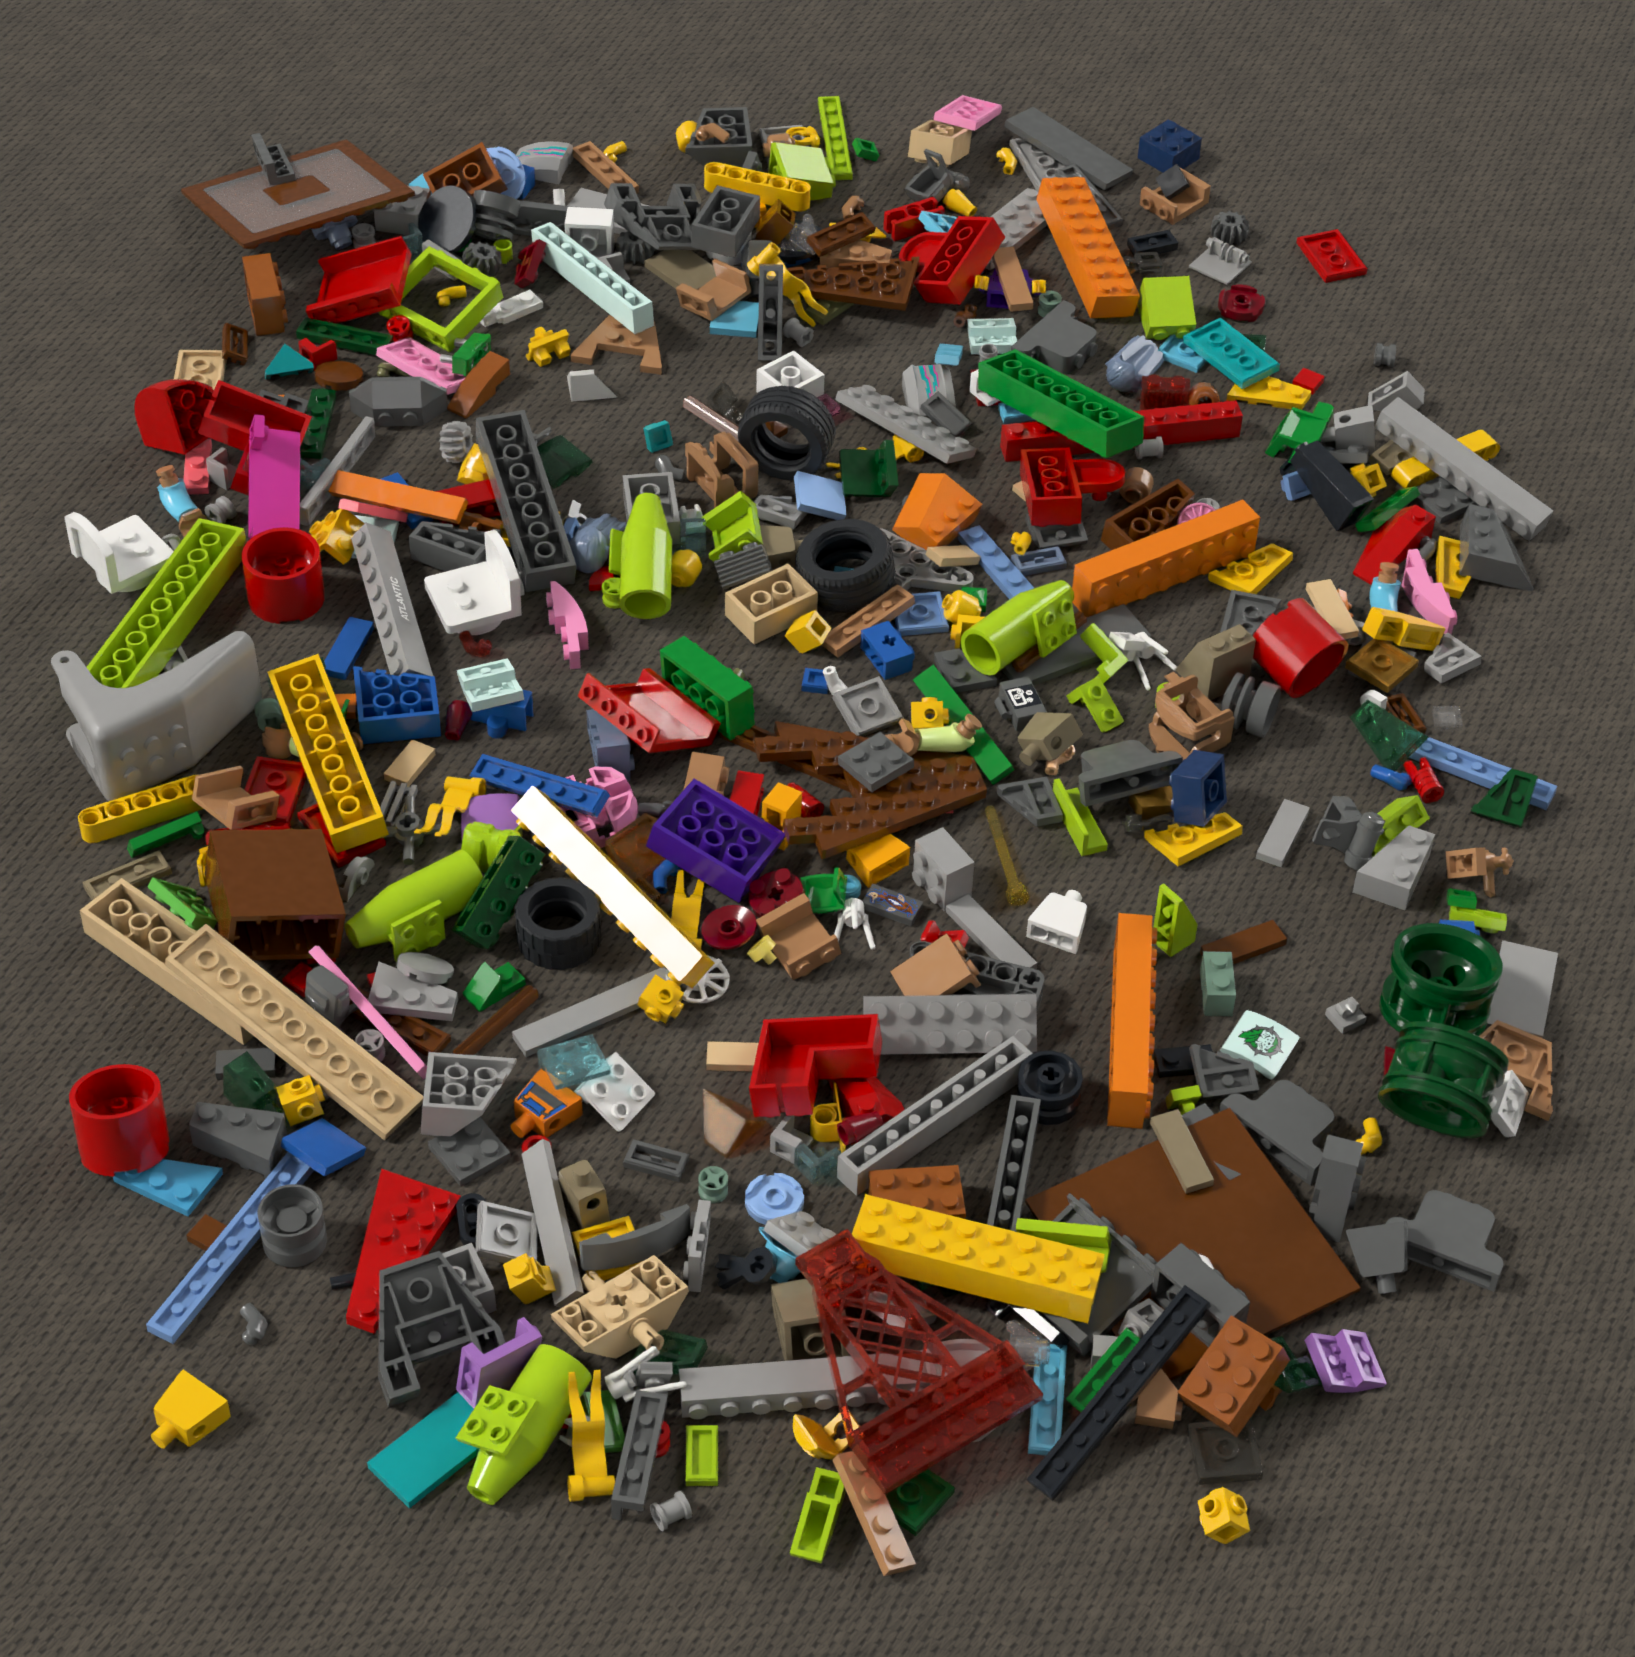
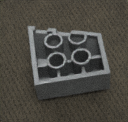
M747 107L703 108L697 121L695 132L691 135V141L686 146V153L704 167L710 162H718L742 168L748 151L752 152ZM715 123L730 133V136L725 143L716 137L702 142L696 138V132L703 125Z
M1469 504L1460 525L1459 575L1471 576L1474 579L1520 590L1533 591L1534 588L1511 535L1494 509Z

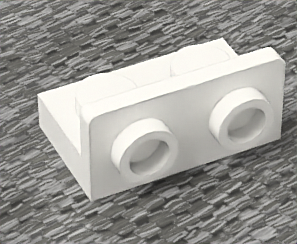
M1509 1070L1504 1074L1503 1084L1495 1088L1488 1100V1104L1493 1111L1491 1119L1505 1137L1516 1136L1529 1096V1092L1513 1070Z

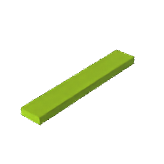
M818 97L826 156L829 161V172L834 175L835 180H852L853 172L840 97Z

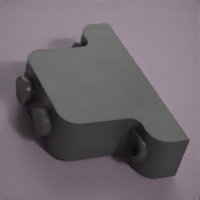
M759 264L758 360H776L782 356V264ZM774 271L776 276H767V273ZM768 341L774 343V347L772 349H768L765 344Z
M1063 300L1013 344L1011 350L1016 349L1062 374H1070L1076 368H1081L1089 356L1093 357L1098 349V344L1095 343L1097 332L1093 327L1078 321V318L1075 316V306Z
M1127 740L1084 751L1081 754L1082 773L1079 775L1080 802L1087 807L1170 785L1171 773L1183 762V757L1175 751L1152 753L1137 740Z
M1288 1080L1277 1081L1257 1100H1250L1242 1094L1235 1093L1229 1095L1221 1102L1219 1112L1231 1108L1261 1151L1310 1186L1317 1180L1323 1152L1318 1147L1326 1141L1327 1135H1330L1334 1120L1333 1111L1325 1103L1318 1101L1302 1087Z
M1431 1190L1425 1194L1415 1219L1407 1220L1402 1217H1392L1387 1220L1386 1224L1407 1221V1259L1490 1291H1495L1503 1268V1260L1499 1255L1485 1248L1495 1220L1490 1210L1479 1204H1473L1454 1197L1452 1194Z

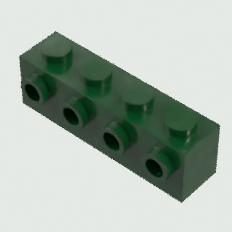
M508 836L453 926L452 931L477 948L489 949V947H492L500 936L499 930L502 925L512 917L514 913L513 907L517 899L528 887L527 884L531 877L540 871L545 853L520 836Z

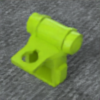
M469 823L464 829L461 850L466 851L473 858L480 871L486 873L507 837H522L523 828L518 825L514 830H499L489 823Z

